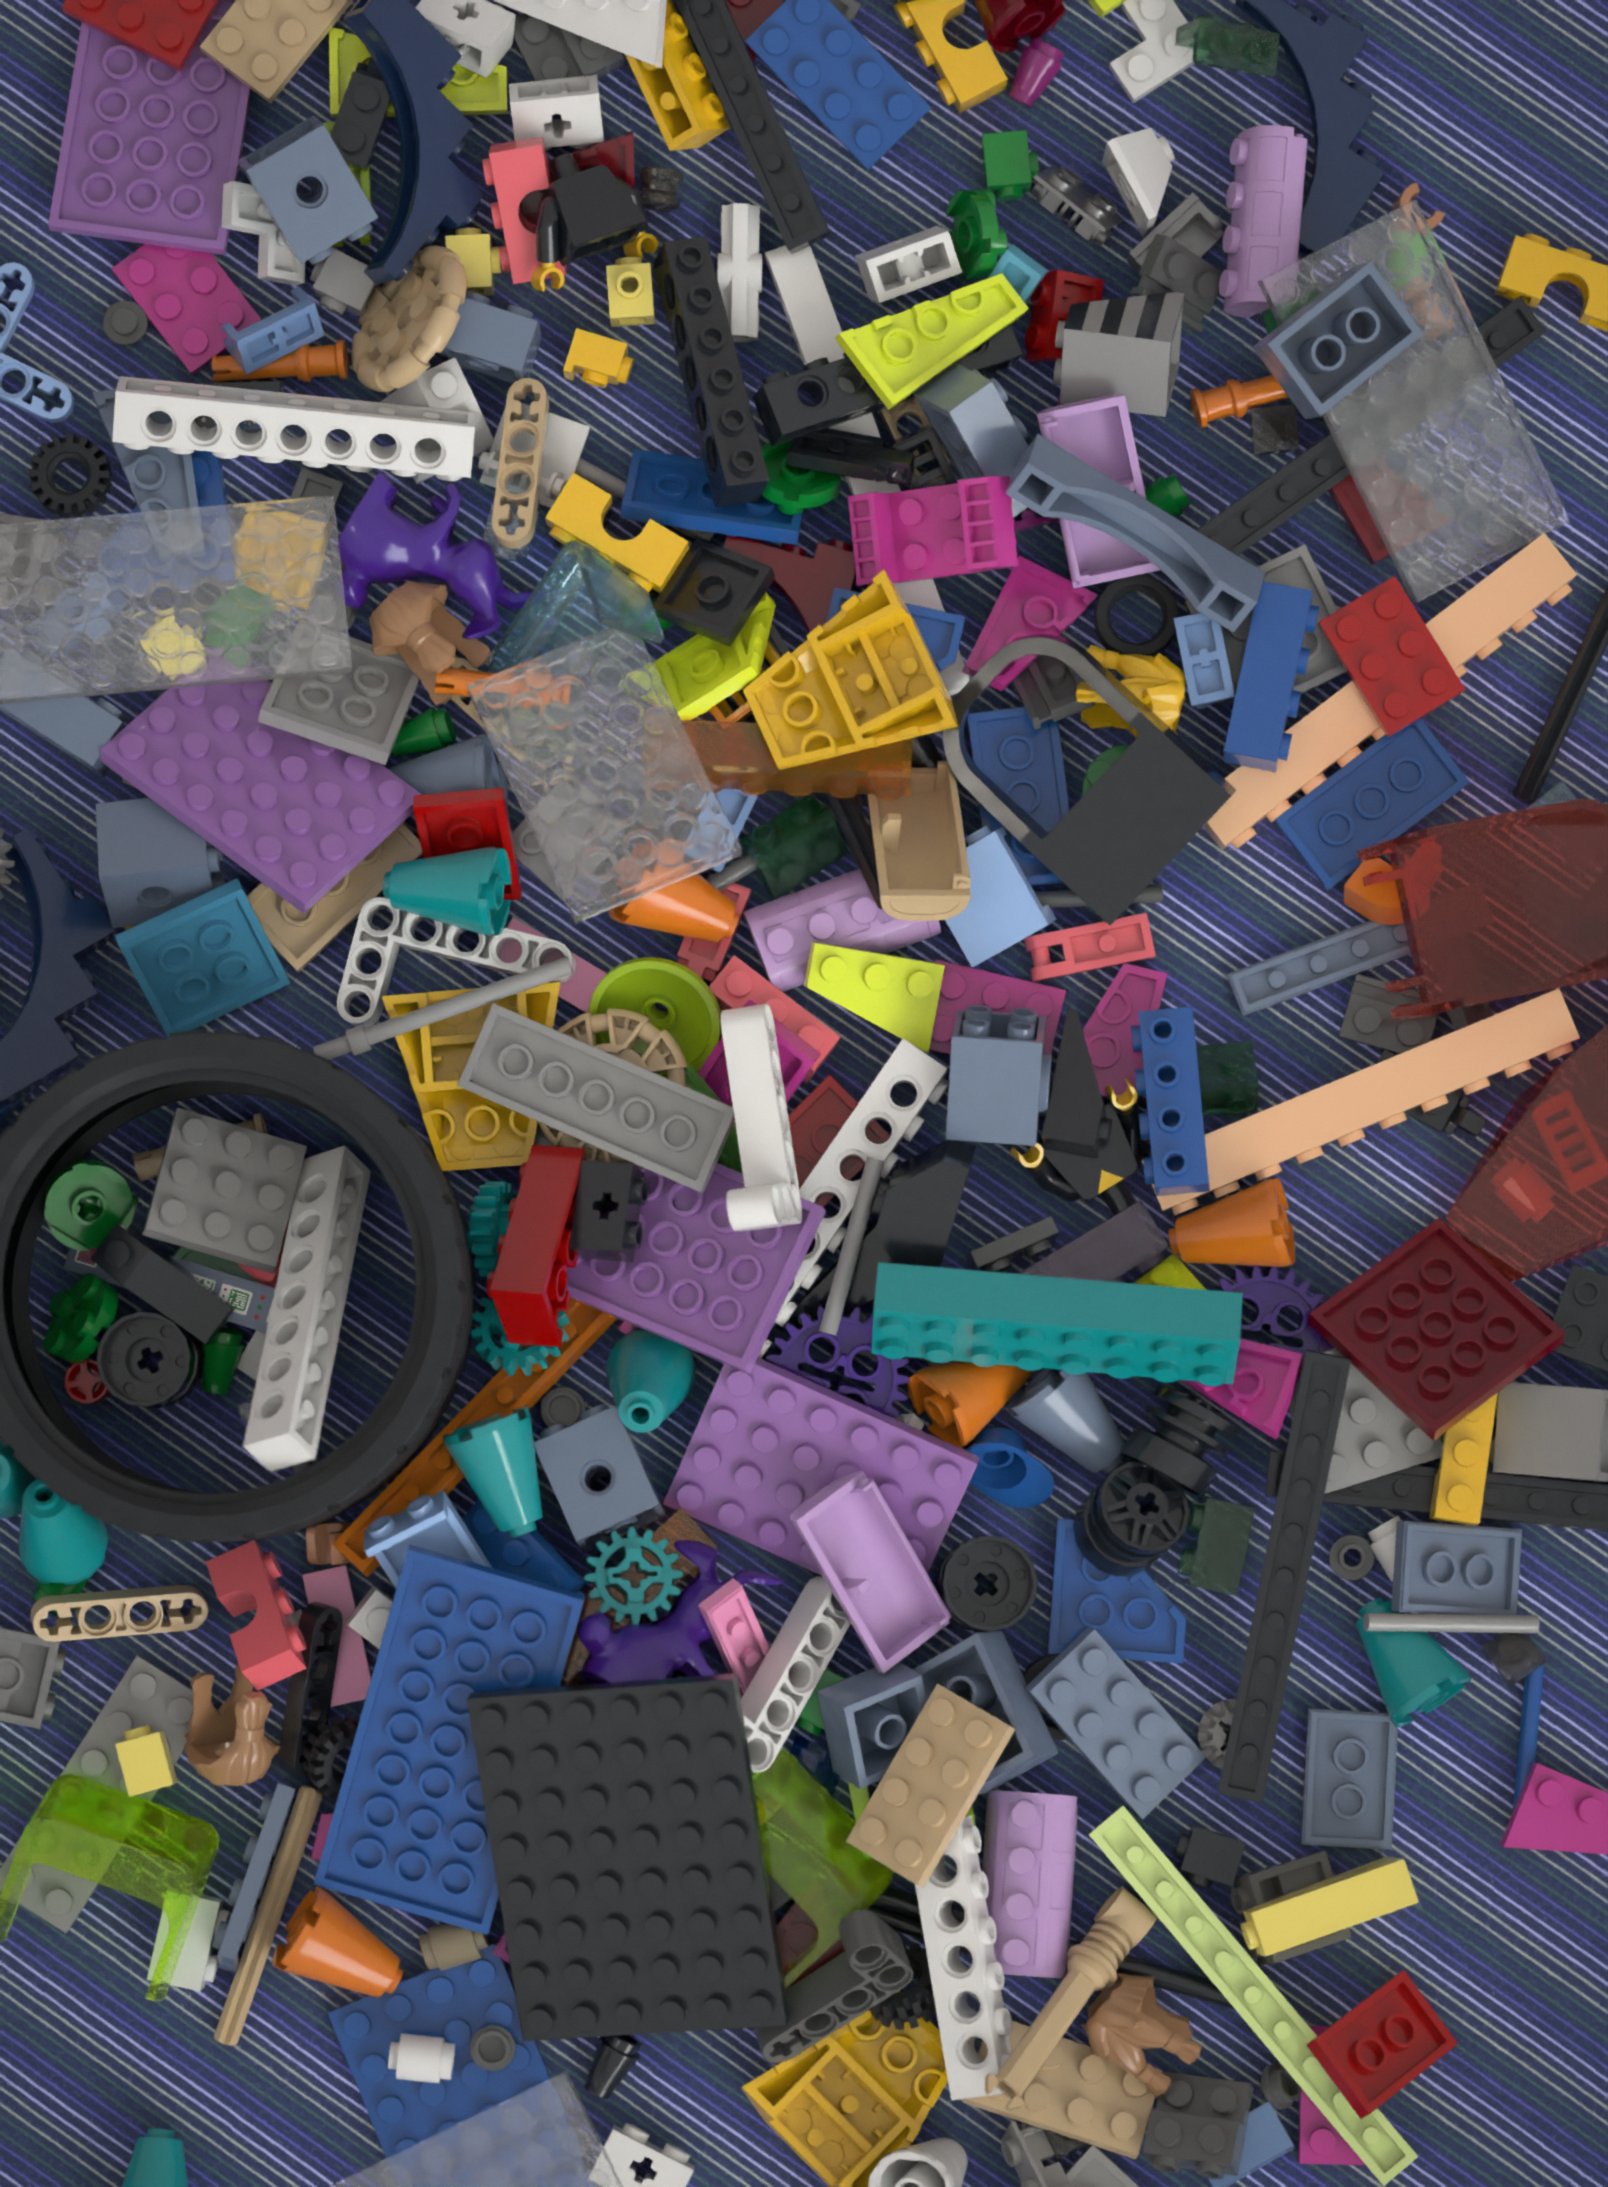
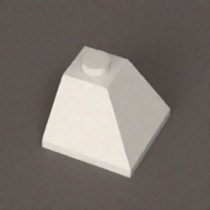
M1152 128L1109 140L1106 143L1102 161L1143 239L1154 228L1172 170L1170 162L1175 160L1172 149L1165 137L1157 138Z
M455 357L425 371L416 380L403 388L397 389L381 401V403L477 412L473 457L492 447L493 436ZM424 438L417 443L425 451H435L440 447V444L431 438ZM417 473L413 477L416 484L435 476V474Z

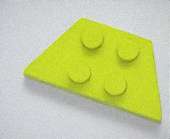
M765 592L730 647L697 634L623 681L624 686L634 697L684 724L708 712L714 705L736 691L744 689L749 683L760 676L776 607L774 600Z

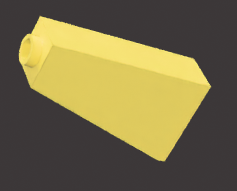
M1384 1857L1243 1911L1246 1922L1241 1924V1930L1250 1950L1256 1948L1258 1955L1269 1956L1419 1903L1405 1860Z

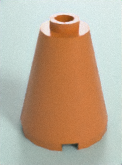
M647 837L645 838L647 847L638 844L634 848L615 884L616 887L622 889L619 902L613 899L610 900L609 916L611 919L623 924L713 943L719 942L723 937L729 938L732 935L739 920V914L735 913V902L658 841Z
M1267 1179L1176 1218L1175 1228L1169 1229V1241L1173 1255L1180 1254L1184 1263L1267 1267L1293 1265L1296 1260L1294 1232L1292 1224H1288L1286 1210L1289 1209L1280 1179Z
M962 1361L936 1363L917 1370L910 1377V1382H907L908 1394L918 1416L926 1412L933 1422L932 1425L927 1427L930 1433L936 1438L962 1448L971 1443L1032 1376L1033 1371L1023 1370L1018 1366L998 1364L992 1367H981L972 1362Z
M319 1886L315 1887V1892L310 1890L297 1906L285 1927V1930L289 1931L286 1938L287 1945L285 1946L278 1942L272 1959V1965L281 1971L376 1998L381 1997L384 1992L391 1994L396 1989L403 1975V1970L398 1968L400 1958L334 1897Z

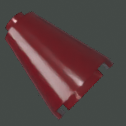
M974 0L988 42L994 50L1004 53L1020 49L1017 41L1026 38L1028 35L1031 39L1033 37L1039 39L1045 35L1064 15L1066 8L1062 1L1067 0Z

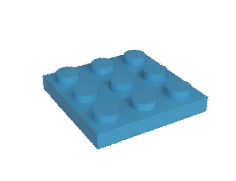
M238 878L115 935L120 950L168 1038H170V1033L191 1031L291 984Z

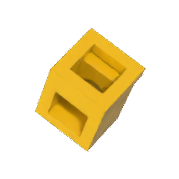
M576 328L563 369L564 377L573 381L575 374L579 373L582 374L581 380L583 382L601 388H606L607 383L618 385L620 382L627 384L634 359L627 357V343Z

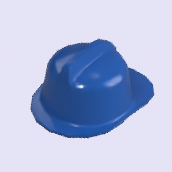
M984 1427L967 1448L964 1449L980 1457L969 1484L1003 1505L1015 1508L1035 1507L1045 1502L1053 1493L1054 1479L1051 1471L1027 1453L1021 1436L1011 1429L1005 1427Z

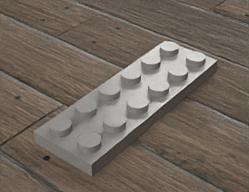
M494 1003L490 1008L457 1085L701 1193H704L735 1122L733 1107Z
M136 1656L0 1869V1891L64 1933L69 1932L159 1791V1789L129 1797L115 1744L126 1741L125 1731L151 1725L153 1733L164 1730L172 1763L175 1766L184 1752V1745L187 1742L184 1735L189 1732V1719L193 1710L192 1688L142 1656Z

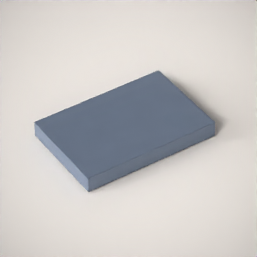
M1397 1521L1391 1611L1426 1614L1517 1615L1522 1529Z
M1307 1708L1300 1844L1392 1850L1398 1727L1394 1726L1388 1713Z

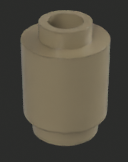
M448 1923L429 1927L428 1933L419 1935L422 1955L429 1970L439 1967L441 1971L482 1959L481 1949L489 1947L488 1935Z

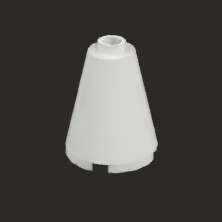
M938 2138L895 2150L878 2162L870 2174L868 2187H962L968 2164L966 2152L958 2142L950 2138Z

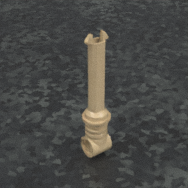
M1119 1887L1105 1901L1094 1918L1095 1924L1080 1945L1071 1946L1066 1954L1068 1961L1066 1963L1067 1975L996 2076L989 2073L985 2077V2093L987 2095L992 2093L995 2087H997L1007 2097L1011 2098L1005 2106V2110L1017 2109L1025 2104V2101L1020 2098L1092 1993L1103 1990L1104 1987L1113 1986L1117 1980L1116 1970L1118 1966L1121 1965L1130 1949L1143 1939L1157 1919L1156 1914L1125 1887Z

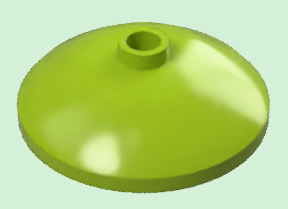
M643 957L619 964L601 979L590 1001L588 1012L591 1011L593 1015L607 1013L608 1008H620L638 1012L651 1018L650 1024L660 1031L666 1029L685 1056L687 1065H692L696 1071L701 1069L720 1040L721 1012L713 992L695 972L668 959ZM655 1003L666 1005L668 1011L658 1010ZM609 1031L596 1033V1045L611 1043ZM639 1038L631 1049L643 1056L650 1045ZM666 1072L655 1073L667 1078Z

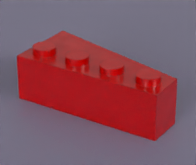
M532 1145L527 1163L523 1162L520 1167L519 1192L517 1198H512L510 1201L507 1233L502 1234L499 1238V1260L496 1270L489 1273L487 1280L488 1296L494 1300L510 1344L561 1347L564 1332L562 1329H559L557 1318L559 1311H568L571 1294L567 1291V1268H576L578 1255L569 1248L581 1160L587 1161L584 1148Z

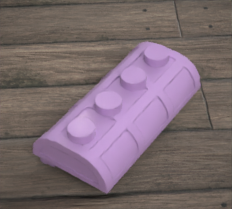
M1279 125L1255 126L1241 132L1231 145L1230 162L1232 165H1235L1234 182H1231L1226 195L1227 207L1232 209L1231 223L1226 228L1223 236V250L1228 253L1227 269L1222 272L1219 282V293L1221 296H1225L1223 311L1227 314L1249 318L1280 304V301L1290 303V300L1295 299L1308 139L1303 138V134H1295L1294 136L1295 127Z
M1125 394L1089 398L1047 408L1037 413L1041 436L1146 499ZM1059 518L1073 589L1160 570L1148 558L1115 537L1083 523Z
M860 868L743 911L768 981L782 992L804 985L811 942L887 954L941 934L939 920H899L888 915L883 909L878 908Z
M863 1471L850 1473L831 1482L803 1502L790 1515L792 1525L801 1536L816 1562L817 1568L830 1586L845 1612L846 1618L859 1636L878 1672L885 1673L950 1623L949 1619L952 1615L876 1483L873 1479H867Z
M991 1790L987 1793L982 1871L986 1874L989 1884V1894L986 1898L988 1916L993 1918L996 1926L997 1937L996 1942L993 1944L996 1962L1001 1964L1005 1975L1064 1978L1066 1976V1963L1068 1962L1066 1954L1069 1951L1078 1813L1077 1796Z

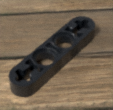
M316 1601L305 1607L299 1619L298 1628L307 1646V1649L301 1651L306 1669L290 1676L278 1753V1762L284 1771L305 1778L308 1773L304 1770L303 1762L308 1760L303 1756L304 1747L313 1748V1745L307 1739L311 1733L319 1737L322 1732L317 1726L322 1722L327 1726L343 1626V1617L337 1608ZM318 1658L317 1669L310 1678L311 1666L314 1660ZM311 1701L310 1713L306 1720L303 1721L304 1710Z

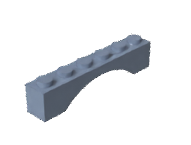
M1038 434L1015 464L1005 494L1043 517L1062 518L1083 523L1126 543L1162 570L1185 594L1197 611L1230 631L1234 632L1257 604L1265 572Z

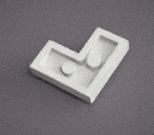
M1126 0L1122 3L1121 8L1143 39V42L1109 64V69L1131 102L1135 103L1205 58L1208 52L1173 0Z
M236 181L223 184L222 228L259 235L258 279L294 286L305 283V262L301 264L293 255L253 186Z

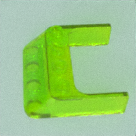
M780 1750L774 1762L767 1770L752 1772L767 1872L814 1921L819 1935L818 1939L783 1971L786 1989L840 1938L838 1924L842 1918L854 1911L867 1910L891 1883L893 1870L846 1842L856 1822L794 1756L787 1751Z
M66 1774L59 1776L52 1782L23 1831L0 1895V1943H4L7 1938L32 1865L39 1863L54 1867L148 1901L164 1910L168 1916L169 1931L146 1994V1999L150 2001H163L218 1850L219 1838L217 1831L205 1820L135 1795L129 1797L127 1792L80 1775Z

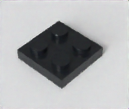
M697 537L652 605V609L658 618L730 647L774 580L775 574L772 567Z

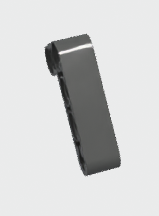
M869 1910L854 1911L842 1918L838 1924V1931L845 1952L786 1989L790 2015L787 2025L754 2027L765 2060L780 2063L794 2058L909 1984L913 1978V1971L899 1934Z

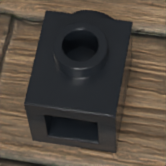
M1191 1824L1189 1833L1180 1832L1173 1857L1180 1859L1178 1868L1187 1871L1185 1878L1187 1881L1211 1888L1213 1880L1233 1886L1246 1843L1242 1840Z

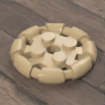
M439 245L427 246L423 250H418L411 259L414 262V266L405 277L397 282L391 280L387 281L383 286H376L365 304L366 310L363 316H360L358 319L359 324L362 326L360 333H355L353 336L351 350L354 372L357 374L358 380L366 388L376 392H390L395 388L405 387L430 367L429 360L436 352L441 353L449 342L459 322L458 308L459 305L465 302L467 290L465 268L458 255L452 250Z
M608 1008L607 1013L593 1015L590 1011L571 1019L557 1030L653 1073L666 1072L667 1079L691 1089V1085H686L684 1069H687L688 1065L679 1045L666 1029L660 1031L650 1024L651 1018L641 1013L620 1008ZM609 1031L611 1043L596 1045V1033ZM639 1038L650 1045L643 1056L631 1049ZM537 1121L542 1132L553 1146L584 1148L587 1161L632 1163Z

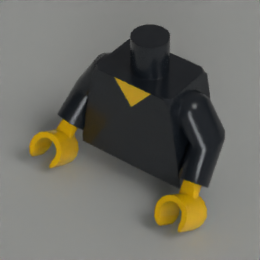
M572 153L562 154L549 163L548 166L555 181L549 185L538 205L536 256L537 261L541 262L542 266L537 267L531 275V283L535 290L544 292V279L548 273L551 275V287L553 289H560L563 286L565 278L561 270L555 267V262L560 261L561 265L565 266L624 245V252L627 257L643 259L640 248L641 244L645 253H654L657 250L658 240L656 237L645 233V230L648 228V222L641 194L637 189L619 177L614 176L610 169L604 165L581 171Z
M1124 1078L1127 1089L1121 1095H1115L1110 1084L1106 1087V1093L1111 1102L1104 1107L1107 1114L1106 1118L1112 1119V1131L1109 1144L1101 1145L1098 1158L1045 1149L1044 1144L1040 1145L1038 1142H1036V1146H1030L1029 1151L1024 1155H1021L1015 1148L1011 1149L1012 1156L1026 1167L1043 1190L1068 1202L1080 1200L1083 1204L1101 1194L1114 1217L1137 1203L1123 1181L1139 1170L1137 1163L1144 1156V1140H1141L1139 1121L1140 1112L1136 1103L1137 1091L1129 1078Z

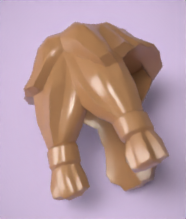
M407 581L388 594L387 598L383 600L369 617L372 632V653L376 657L400 653L408 667L421 680L422 685L428 691L436 706L442 703L446 704L453 695L434 694L436 673H441L456 661V648L466 656L473 668L486 664L492 652L486 644L478 641L477 638L466 640L462 637L466 628L445 609V601L448 596L446 586Z
M239 1664L235 1667L234 1674L236 1680L233 1683L232 1694L218 1711L211 1704V1689L214 1675L202 1672L197 1673L196 1676L191 1678L193 1710L189 1719V1732L184 1735L187 1739L184 1745V1753L188 1757L187 1761L196 1769L197 1773L216 1786H245L247 1783L261 1779L269 1769L272 1758L280 1749V1745L276 1741L264 1735V1723L272 1703L261 1691L252 1692L253 1685L241 1672Z
M1119 1973L1113 1986L1104 1988L1097 1999L1088 2007V2019L1086 2024L1082 2023V2027L1087 2034L1094 2054H1099L1101 2059L1106 2057L1118 2068L1133 2074L1155 2096L1165 2094L1170 2086L1171 2078L1158 2072L1152 2065L1146 2063L1142 2048H1163L1172 2054L1176 2053L1182 2061L1191 2064L1199 2057L1202 2046L1190 2040L1193 2035V2029L1190 2026L1189 2018L1170 2013L1157 2003L1153 1986L1154 1976H1135Z

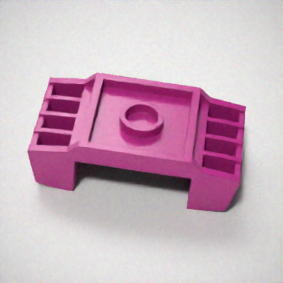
M985 476L957 480L958 483L935 487L893 493L872 492L848 496L857 586L869 587L873 583L872 579L883 569L887 572L893 583H902L1019 566L1012 499L1009 495L1005 494L1010 476Z

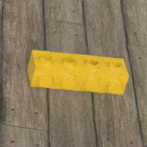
M667 0L662 69L625 54L669 150L696 149L727 131L731 126L725 116V109L720 98L715 94L706 75V67L701 57L697 55L688 36V27L684 19L678 14L673 1Z

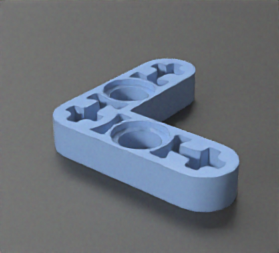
M15 262L6 263L0 267V300L3 301L8 292V288L3 283L6 277L14 279L16 274H21L20 280L25 287L22 291L15 289L8 300L10 305L16 306L13 312L0 303V313L6 317L5 329L0 333V399L44 421L51 423L62 422L71 415L75 405L74 397L68 387L61 381L4 354L35 290L34 279L26 267ZM9 371H20L26 377V384L23 390L16 394L5 392L1 384L4 375ZM36 380L42 381L37 386L38 390L48 396H53L56 391H60L59 397L64 402V406L61 409L54 407L51 412H47L46 403L34 395L32 396L31 404L25 402L32 395Z

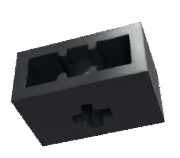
M581 1160L569 1248L581 1259L634 1261L635 1249L640 1248L643 1239L642 1223L639 1222L641 1205H645L648 1199L649 1184L645 1174L633 1163ZM615 1204L618 1206L617 1211H613ZM606 1212H610L608 1218L605 1217Z

